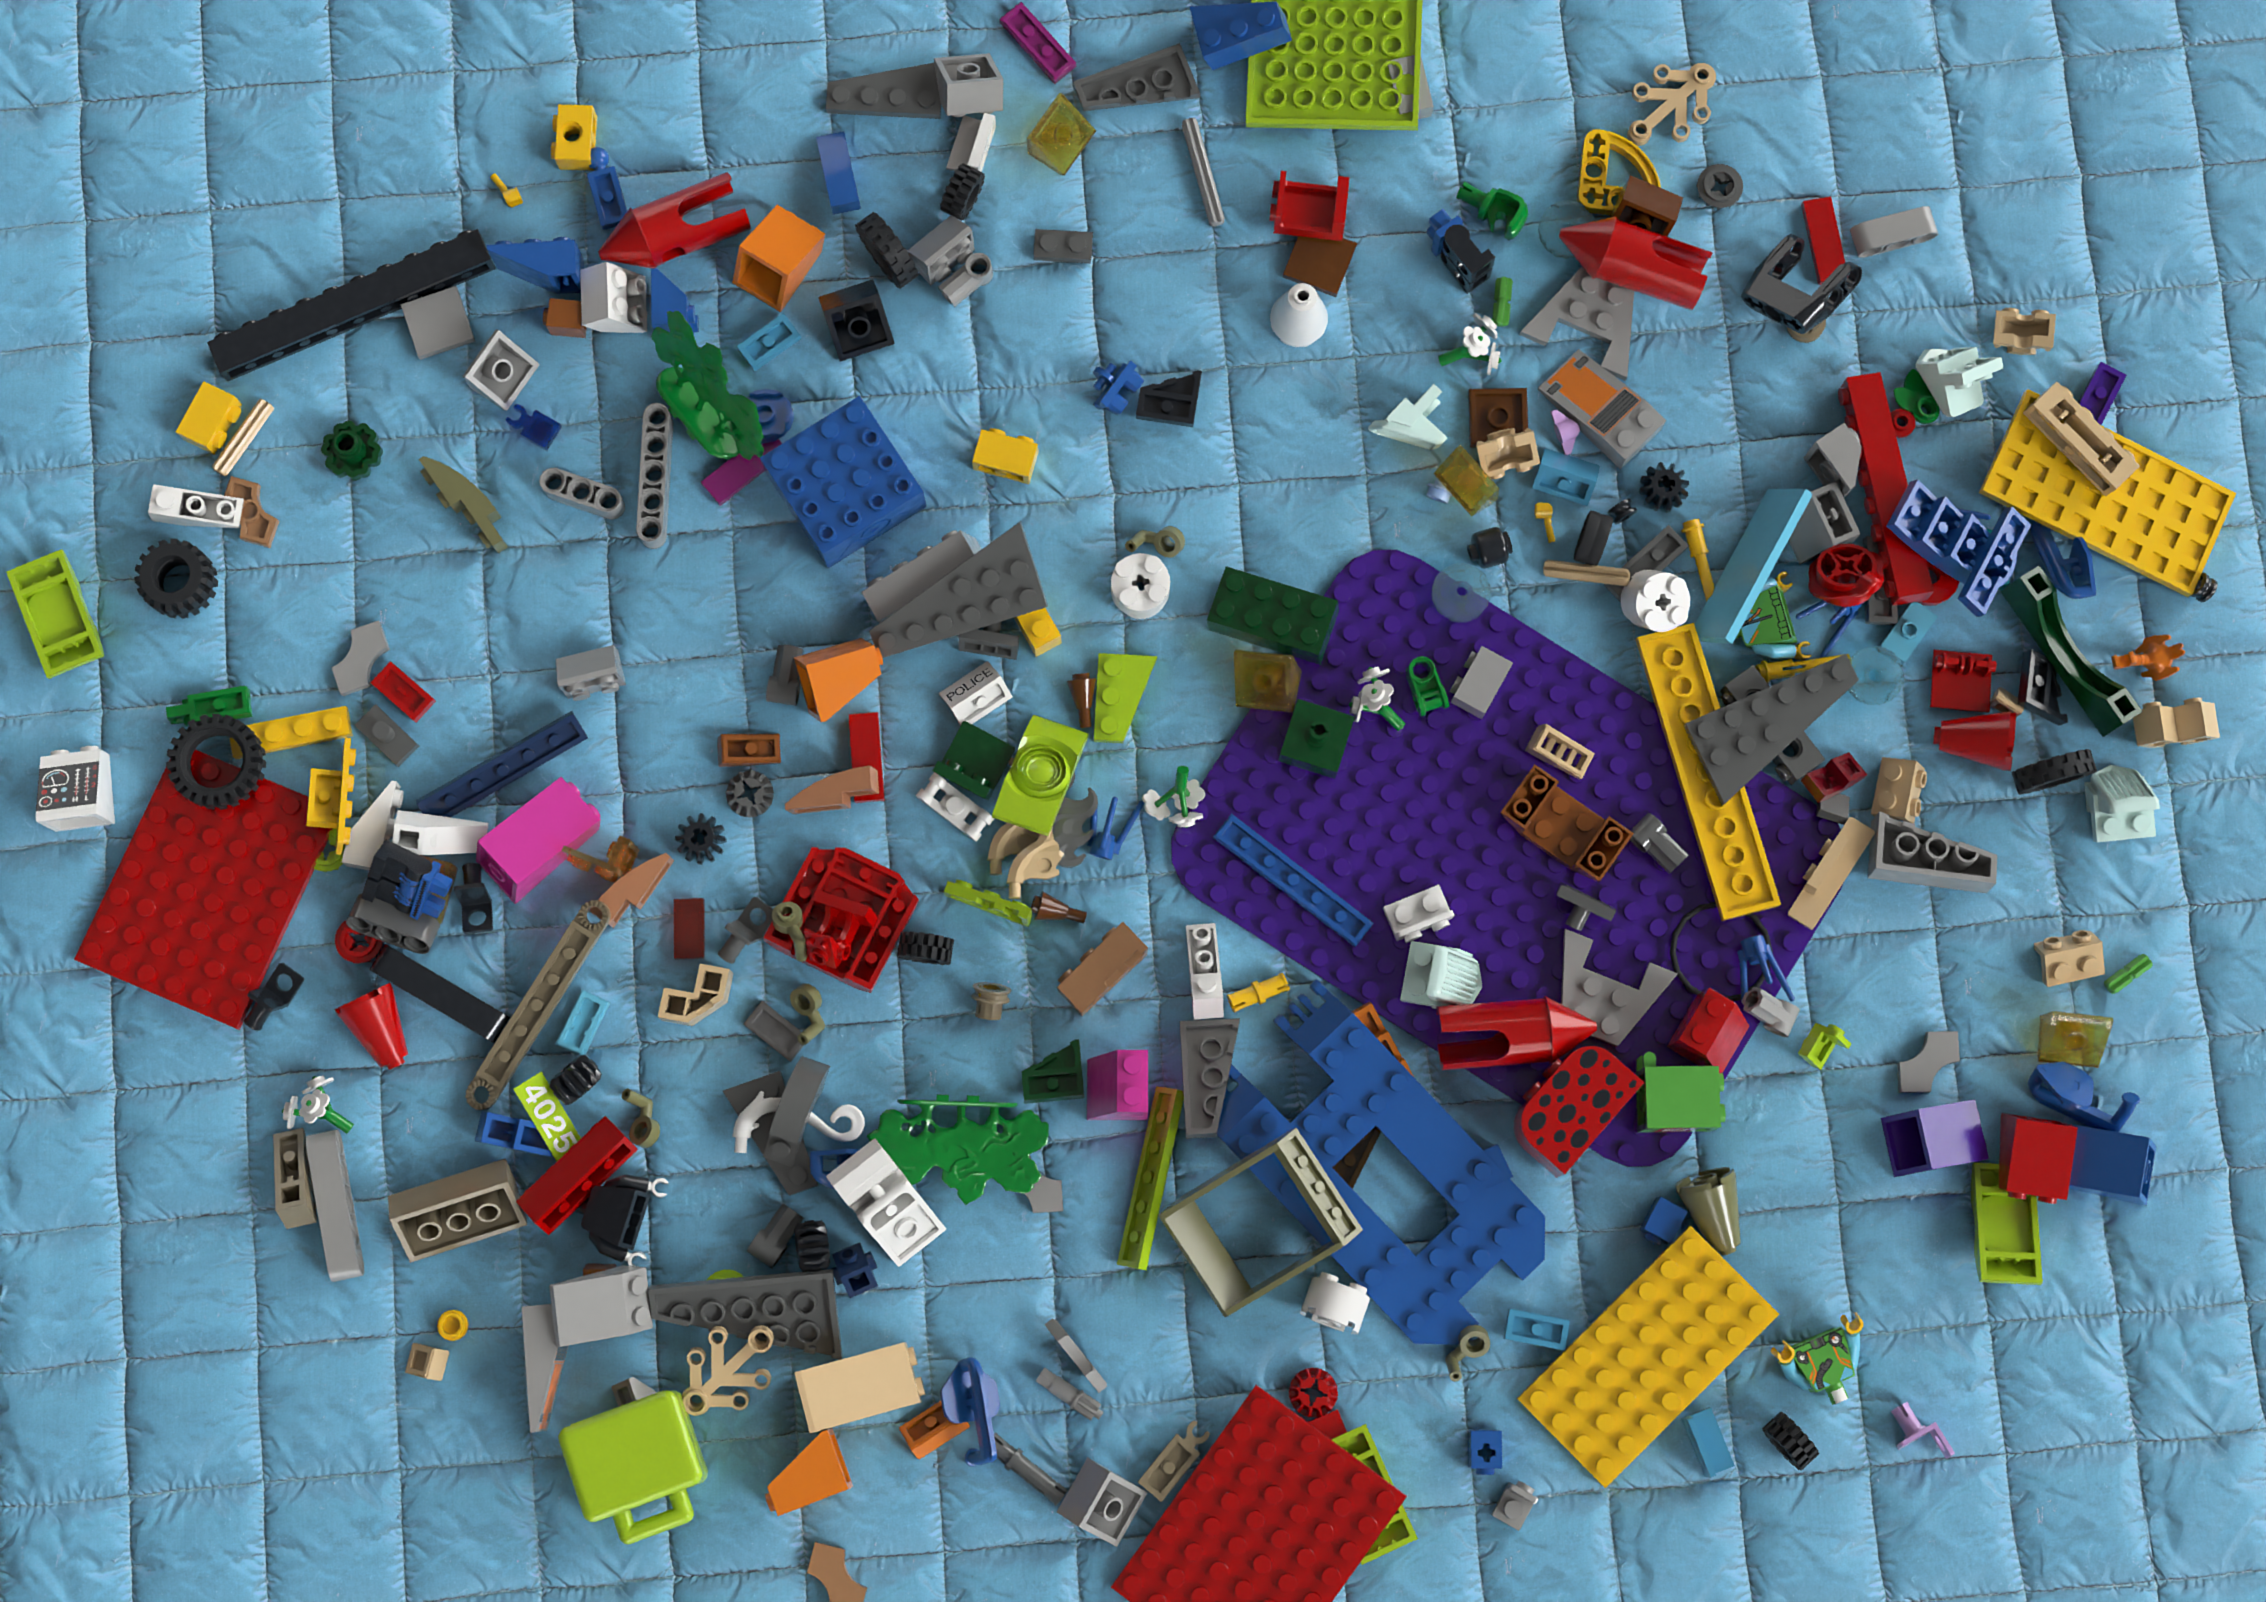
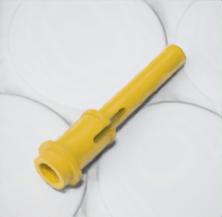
M1693 519L1682 523L1683 529H1681V532L1685 533L1690 557L1695 558L1707 602L1708 598L1713 594L1714 583L1706 557L1709 550L1707 549L1702 530L1705 526L1703 523H1700V519Z
M1841 655L1793 662L1792 659L1769 663L1763 660L1755 668L1764 680L1769 683L1770 680L1791 678L1795 676V673L1805 672ZM1802 665V668L1783 670V668Z

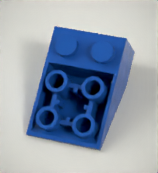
M557 237L553 241L542 242L539 239H527L524 243L497 241L495 245H487V251L499 270L555 294L581 293L580 270L584 269V258L575 240H571L568 237Z

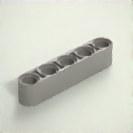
M652 403L646 407L642 425L636 530L643 545L650 549H657L663 546L667 538L673 419L667 407L661 403ZM656 415L665 416V420L661 424L655 425L651 423ZM653 444H664L661 451L657 453L650 452V447ZM653 471L662 472L660 479L657 481L648 480L650 473ZM650 500H660V505L656 509L650 510L646 508ZM652 527L659 529L655 537H645L647 529Z
M338 1129L306 1136V1149L329 1277L332 1282L363 1276L365 1272L341 1134Z

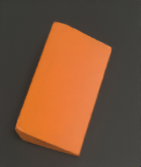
M939 1401L900 1426L899 1429L917 1459H921L968 1429L970 1425L968 1422L955 1424L947 1420L943 1413L942 1403Z

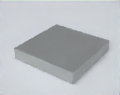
M456 286L401 304L420 360L475 342L459 290Z

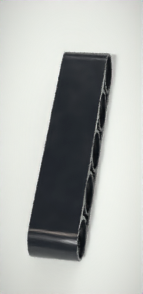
M387 944L384 945L369 969L494 1044L511 1018Z

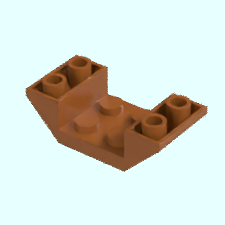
M1534 764L1500 814L1521 836L1565 867L1600 882L1634 833L1610 816L1605 820L1557 787L1559 781Z

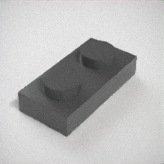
M1035 229L1034 261L1091 264L1093 232Z

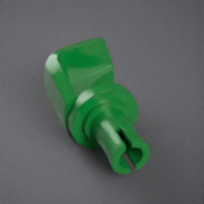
M1464 182L1456 196L1457 199L1478 209L1477 218L1484 221L1487 218L1491 232H1494L1495 221L1503 220L1506 227L1504 237L1507 240L1514 239L1519 234L1528 218V208L1524 199L1501 188H1492L1490 192L1485 193Z

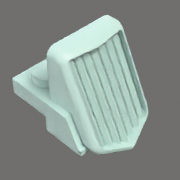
M1977 347L1953 348L1951 350L1925 349L1915 364L1941 411L1947 417H1956L1981 406L1984 398L1980 381L1992 378L1993 372L2003 369L2001 357L1979 358Z
M1433 384L1414 405L1405 397L1385 420L1373 421L1368 430L1384 437L1429 450L1439 448L1446 441L1447 437L1426 417L1440 404L1437 397L1442 391Z
M2109 765L2092 774L2091 782H2084L2087 812H2091L2093 842L2156 836L2154 810L2160 809L2159 799L2144 779V776H2141L2137 770Z
M1411 941L1400 1000L1402 1002L1431 1006L1434 1009L1437 1006L1473 1004L1482 989L1479 963L1472 958L1473 954L1458 948Z

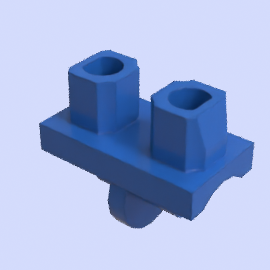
M1131 360L1127 364L1122 363L1114 376L1112 374L1116 370V366L1112 363H1109L1105 370L1096 367L1093 374L1098 380L1093 387L1100 391L1105 384L1106 386L1093 405L1099 410L1106 408L1116 415L1121 414L1128 401L1118 394L1119 390L1124 386L1133 394L1144 383L1143 378L1135 371L1137 365Z

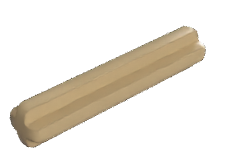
M263 399L258 400L213 464L212 468L217 473L223 476H227L273 412L274 407Z
M1546 560L1543 567V574L1546 577L1619 586H1627L1630 581L1629 570L1623 568Z

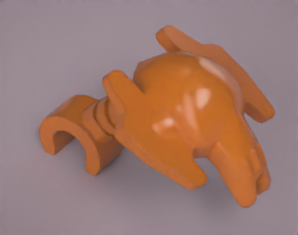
M2170 635L2146 637L2143 639V644L2135 649V655L2131 651L2123 656H2112L2113 668L2122 669L2130 666H2143L2148 670L2141 672L2142 677H2152L2155 681L2165 679L2179 671V667H2171L2173 660L2185 654V650L2182 649L2184 644L2178 643L2168 647L2165 645V642L2171 639Z

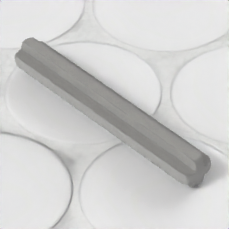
M1196 118L1185 119L1182 121V128L1209 225L1212 227L1219 226L1224 223L1225 218Z

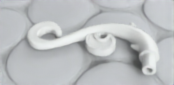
M760 1091L756 1098L739 1114L732 1136L735 1137V1153H747V1139L751 1138L752 1130L759 1127V1123H755L756 1120L764 1114L776 1112L781 1098L769 1097L764 1099V1092ZM847 1104L838 1107L832 1113L830 1121L835 1123L840 1117L849 1118L852 1126L848 1132L840 1133L835 1131L812 1112L807 1123L834 1140L851 1142L862 1134L865 1118L856 1106Z

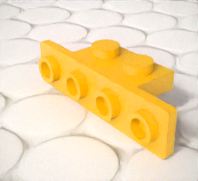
M347 737L344 739L341 771L311 768L306 826L337 829L335 851L337 855H342L343 845H349L351 827H345V819H351L352 801L347 800V792H353L354 775L349 774V766L355 765L356 749L350 748L351 738Z

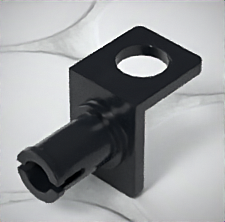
M466 863L462 866L464 885L454 887V892L462 906L463 933L473 934L492 931V899L484 883L481 882L482 866L478 863ZM477 911L485 913L486 919L482 924H470L469 918L471 914Z
M279 963L264 987L249 991L247 996L256 1003L244 1019V1023L253 1030H261L271 1012L289 1006L304 982V977L285 963ZM281 974L289 975L292 979V987L289 991L282 990L278 985V978Z

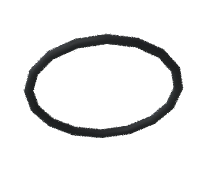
M1716 902L1698 905L1682 917L1672 933L1670 957L1674 972L1678 973L1677 977L1685 988L1695 995H1698L1701 991L1690 985L1679 968L1676 956L1678 935L1687 920L1702 910L1716 908ZM1753 913L1745 915L1752 919L1764 936L1766 944L1770 945L1773 952L1768 931L1758 917ZM1767 960L1766 963H1767V966H1768L1769 971H1770V966H1771V965H1770L1769 961ZM1763 972L1757 979L1756 983L1748 988V992L1752 990L1753 987L1760 988L1761 984L1765 980ZM1741 994L1728 996L1726 998L1732 1001L1741 1000Z

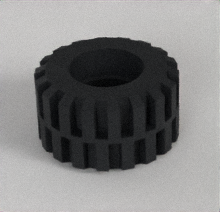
M171 539L170 544L162 540L158 541L159 547L156 548L153 545L148 547L147 549L150 553L147 556L142 553L139 558L142 564H136L135 571L139 576L134 577L135 584L139 586L137 591L144 598L143 600L159 613L166 614L168 617L175 619L177 615L182 619L188 618L189 612L195 616L200 613L199 608L201 606L206 609L210 605L207 602L208 598L214 599L216 592L212 590L213 587H218V580L214 577L218 574L216 568L212 566V561L196 546L185 540L180 542L178 539ZM180 565L189 566L190 576L186 585L176 592H165L163 582L166 574L174 567Z

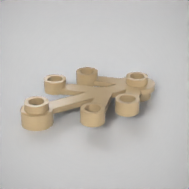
M1697 63L1690 70H1670L1667 65L1660 64L1655 67L1652 78L1657 84H1665L1667 81L1685 82V84L1680 89L1650 88L1648 84L1643 82L1637 83L1634 86L1632 97L1637 102H1645L1646 100L1665 101L1644 121L1637 120L1630 125L1627 138L1637 146L1645 145L1650 139L1652 129L1674 109L1675 126L1672 130V138L1676 142L1686 141L1690 134V127L1687 125V98L1694 91L1696 107L1692 113L1693 121L1697 124H1704L1711 115V110L1707 106V90L1716 81L1714 69L1706 63ZM1658 71H1663V72H1665V73H1666V77H1664V78L1659 77V76L1657 75V72H1658ZM1703 73L1707 78L1700 79L1697 74ZM1643 89L1646 95L1640 96L1636 90ZM1697 111L1705 112L1706 117H1699ZM1636 128H1643L1645 130V133H1637ZM1682 129L1685 131L1686 135L1680 136L1677 134L1676 130Z
M762 1325L754 1327L749 1334L748 1342L724 1364V1344L728 1338V1332L722 1326L713 1327L708 1335V1341L711 1344V1378L703 1385L701 1366L705 1362L706 1352L701 1347L691 1348L686 1358L687 1363L690 1365V1386L681 1395L686 1412L690 1415L699 1416L706 1413L710 1407H733L736 1410H743L748 1406L750 1396L747 1391L738 1389L732 1395L712 1394L720 1386L755 1387L759 1390L766 1389L771 1382V1374L768 1370L758 1369L754 1373L734 1372L755 1352L764 1353L771 1348L774 1340L771 1329ZM716 1332L721 1333L723 1340H715L713 1334ZM764 1333L767 1336V1340L759 1341L756 1335ZM693 1353L700 1354L702 1360L698 1362L694 1361L691 1358V1355ZM764 1375L767 1378V1382L759 1383L756 1377ZM698 1395L701 1397L702 1402L694 1403L691 1397ZM735 1397H744L745 1403H737Z

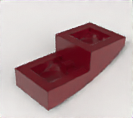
M1848 752L1831 759L1824 767L1807 773L1800 781L1815 800L1821 803L1858 783L1867 776V773Z

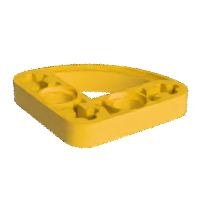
M1600 129L1592 130L1585 136L1582 145L1577 191V205L1582 211L1611 215L1614 208L1611 198L1619 195L1623 187L1606 185L1609 149L1628 159L1636 167L1643 181L1661 188L1658 174L1650 159L1637 145L1625 137ZM1593 139H1598L1600 144L1597 157L1592 156L1594 145L1591 143ZM1589 165H1597L1601 170V175L1595 178L1587 175L1585 168ZM1588 193H1593V198H1595L1593 204L1588 203V198H1585ZM1604 194H1608L1605 206H1602V198Z

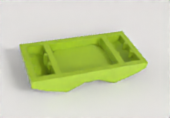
M60 549L6 571L46 678H53L104 657L97 628L86 607L80 584L64 550Z
M1033 715L1021 738L1012 766L1004 779L992 817L1049 836L1089 733Z
M1974 1162L1971 1174V1206L1975 1225L1974 1256L1979 1282L2042 1285L2037 1196L2027 1194L2026 1199L2008 1197V1191L1999 1188V1164Z
M1366 1424L1332 1439L1393 1485ZM1403 1505L1399 1507L1360 1562L1361 1565L1418 1539Z

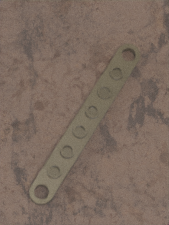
M591 900L581 906L576 917L570 923L466 1089L465 1098L472 1108L477 1110L488 1109L498 1100L609 924L611 912L605 903ZM592 907L601 909L603 915L602 920L597 924L590 923L587 918V913ZM479 1086H484L489 1091V1099L484 1103L477 1102L474 1097V1092Z

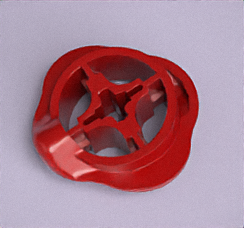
M1835 545L1824 550L1811 563L1808 571V589L1814 597L1823 599L1832 605L1851 607L1862 604L1881 588L1884 581V561L1877 553L1868 551L1859 545Z

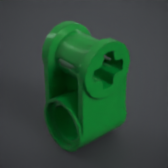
M1424 656L1413 659L1406 670V679L1419 716H1425L1426 712L1439 707L1448 708V697L1440 682L1433 661ZM1417 665L1424 666L1428 671V677L1423 679L1416 677L1413 673V667Z

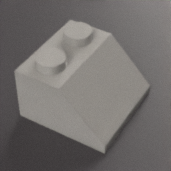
M990 53L934 58L940 103L947 116L962 117L971 113L991 114L994 111H1003V77Z
M1843 423L1817 440L1804 456V460L1822 485L1825 486L1836 481L1844 499L1856 484L1862 448L1859 436L1852 428H1848Z
M1087 1457L1057 1513L1078 1527L1117 1547L1148 1492Z

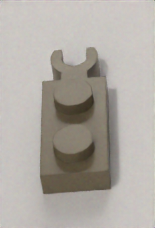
M1195 1420L1187 1426L1186 1437L1183 1439L1176 1433L1138 1480V1483L1160 1502L1164 1500L1200 1455L1194 1448L1196 1444L1204 1443L1209 1438L1210 1433L1208 1431L1199 1438L1193 1435L1192 1430L1197 1425Z

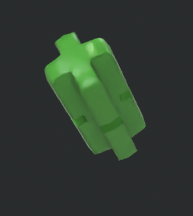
M1507 277L1497 278L1495 281L1494 300L1497 303L1493 304L1492 319L1498 327L1508 326L1511 304L1508 301H1511L1513 281Z
M2141 954L2125 965L2124 969H2120L2106 979L2104 986L2111 994L2118 993L2133 981L2132 979H2137L2149 970L2153 963L2147 955Z

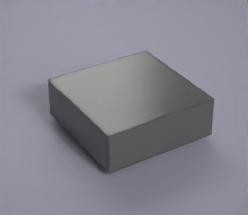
M1839 793L1821 803L1817 802L1816 816L1845 825L1849 818L1850 797Z

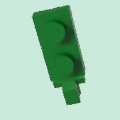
M247 686L187 695V699L182 700V705L166 707L167 719L171 724L184 723L186 727L189 726L187 722L192 719L197 722L200 721L199 716L207 715L208 717H212V714H220L223 717L228 715L235 720L252 717L250 689Z

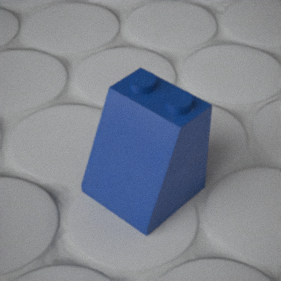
M2074 1125L2078 1127L2069 1189L2147 1206L2156 1153V1145L2150 1137Z

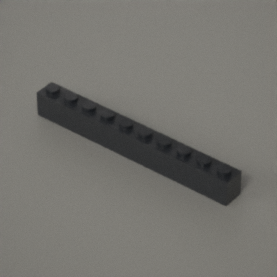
M466 230L450 241L434 243L426 251L410 253L400 262L384 264L378 267L376 272L366 276H355L345 285L329 287L321 295L314 298H303L297 301L295 306L285 310H274L264 319L248 321L240 329L232 332L219 333L207 344L219 373L228 382L400 310L403 303L457 286L495 270L496 267L479 230Z

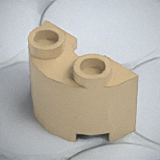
M2004 308L2002 311L1996 310L1994 347L2005 346L2007 347V353L2018 355H2036V349L2040 348L2045 349L2047 352L2050 351L2054 344L2056 314H2049L2046 310H2033L2031 315H2021L2016 308Z
M1515 428L1499 430L1488 434V441H1478L1476 445L1483 479H1499L1505 476L1504 471L1516 468L1517 472H1526L1533 469L1534 465L1540 464L1534 431L1529 428L1521 433H1515Z

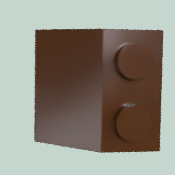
M1630 175L1619 194L1610 217L1616 216L1618 220L1668 237L1677 221L1683 197Z

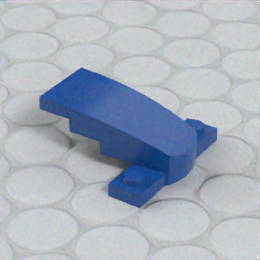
M1918 479L1909 482L1886 525L1887 528L1916 553L1947 575L1964 584L1957 599L1976 617L1986 614L1999 587L2003 586L2012 576L2017 562V552L2031 526L2011 506L2003 509L1990 534L1973 514L1964 516L1946 496L1936 498Z

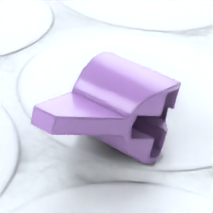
M1558 410L1550 411L1554 421L1556 436L1561 443L1564 454L1569 455L1572 453L1580 427L1578 423L1569 419Z

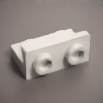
M1439 885L1383 907L1396 941L1405 939L1406 943L1422 937L1421 931L1432 927L1435 932L1449 926L1448 920L1455 916L1453 910L1449 909Z

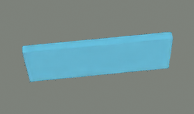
M1806 488L1768 489L1715 585L1713 594L1708 598L1694 624L1700 642L1726 644L1734 642L1813 495Z

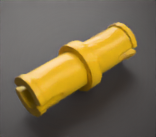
M1279 973V975L1262 982L1257 980L1251 982L1250 987L1228 994L1227 999L1230 1000L1228 1002L1235 1013L1255 1003H1259V1005L1266 1003V999L1282 992H1287L1290 988L1287 985L1288 982L1285 975Z

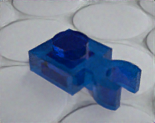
M515 404L514 409L521 413V417L518 420H512L507 417L505 420L508 425L514 429L523 428L520 435L524 439L547 451L561 430V424L537 410L533 412L532 416H529L523 406Z

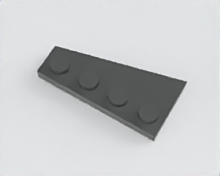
M1180 43L1073 81V87L1083 111L1200 98V91Z
M934 63L828 82L826 112L828 114L941 119L942 105L940 103Z
M1240 1018L1180 1021L1186 1139L1217 1137Z
M777 1071L723 1090V1093L739 1116L760 1091L764 1092V1099L769 1097L781 1098L786 1085L781 1071ZM776 1112L762 1115L755 1122L759 1123V1127L751 1132V1137L763 1155ZM803 1137L792 1167L765 1158L789 1196L819 1186L810 1172V1158Z

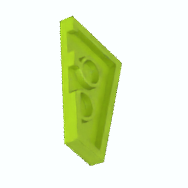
M1099 653L1094 742L1124 743L1157 661V656Z
M956 879L955 883L947 881L944 889L946 897L1029 927L1033 917L1029 906L1015 900L1011 902L1002 899L999 894L989 890L981 892L972 889V884Z

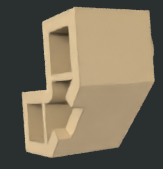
M2201 697L2184 700V705L2177 707L2161 706V702L2145 703L2142 705L2143 709H2141L2143 712L2133 718L2137 746L2157 748L2164 747L2165 744L2170 743L2187 745L2220 738L2215 704L2204 702Z
M700 964L694 993L670 988L663 989L658 1018L662 1021L681 1025H695L728 1003L734 973L727 968Z

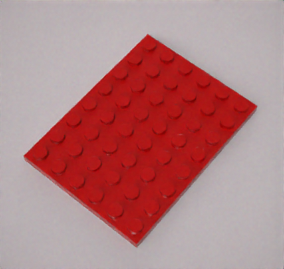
M196 749L192 754V775L198 784L207 788H218L230 783L241 770L239 767ZM166 767L74 960L240 1030L253 1002L247 995L249 991L260 987L315 870V862L319 859L321 852L324 851L328 842L329 832L333 828L306 826L308 796L263 778V781L258 779L256 784L259 788L256 792L251 790L248 793L251 796L246 801L243 799L238 800L240 805L235 807L227 805V809L222 810L214 807V810L207 809L204 806L193 803L174 787L175 783L170 781L168 774H171V771Z
M1256 1384L1111 1585V1588L1130 1602H1332L1407 1498V1495Z

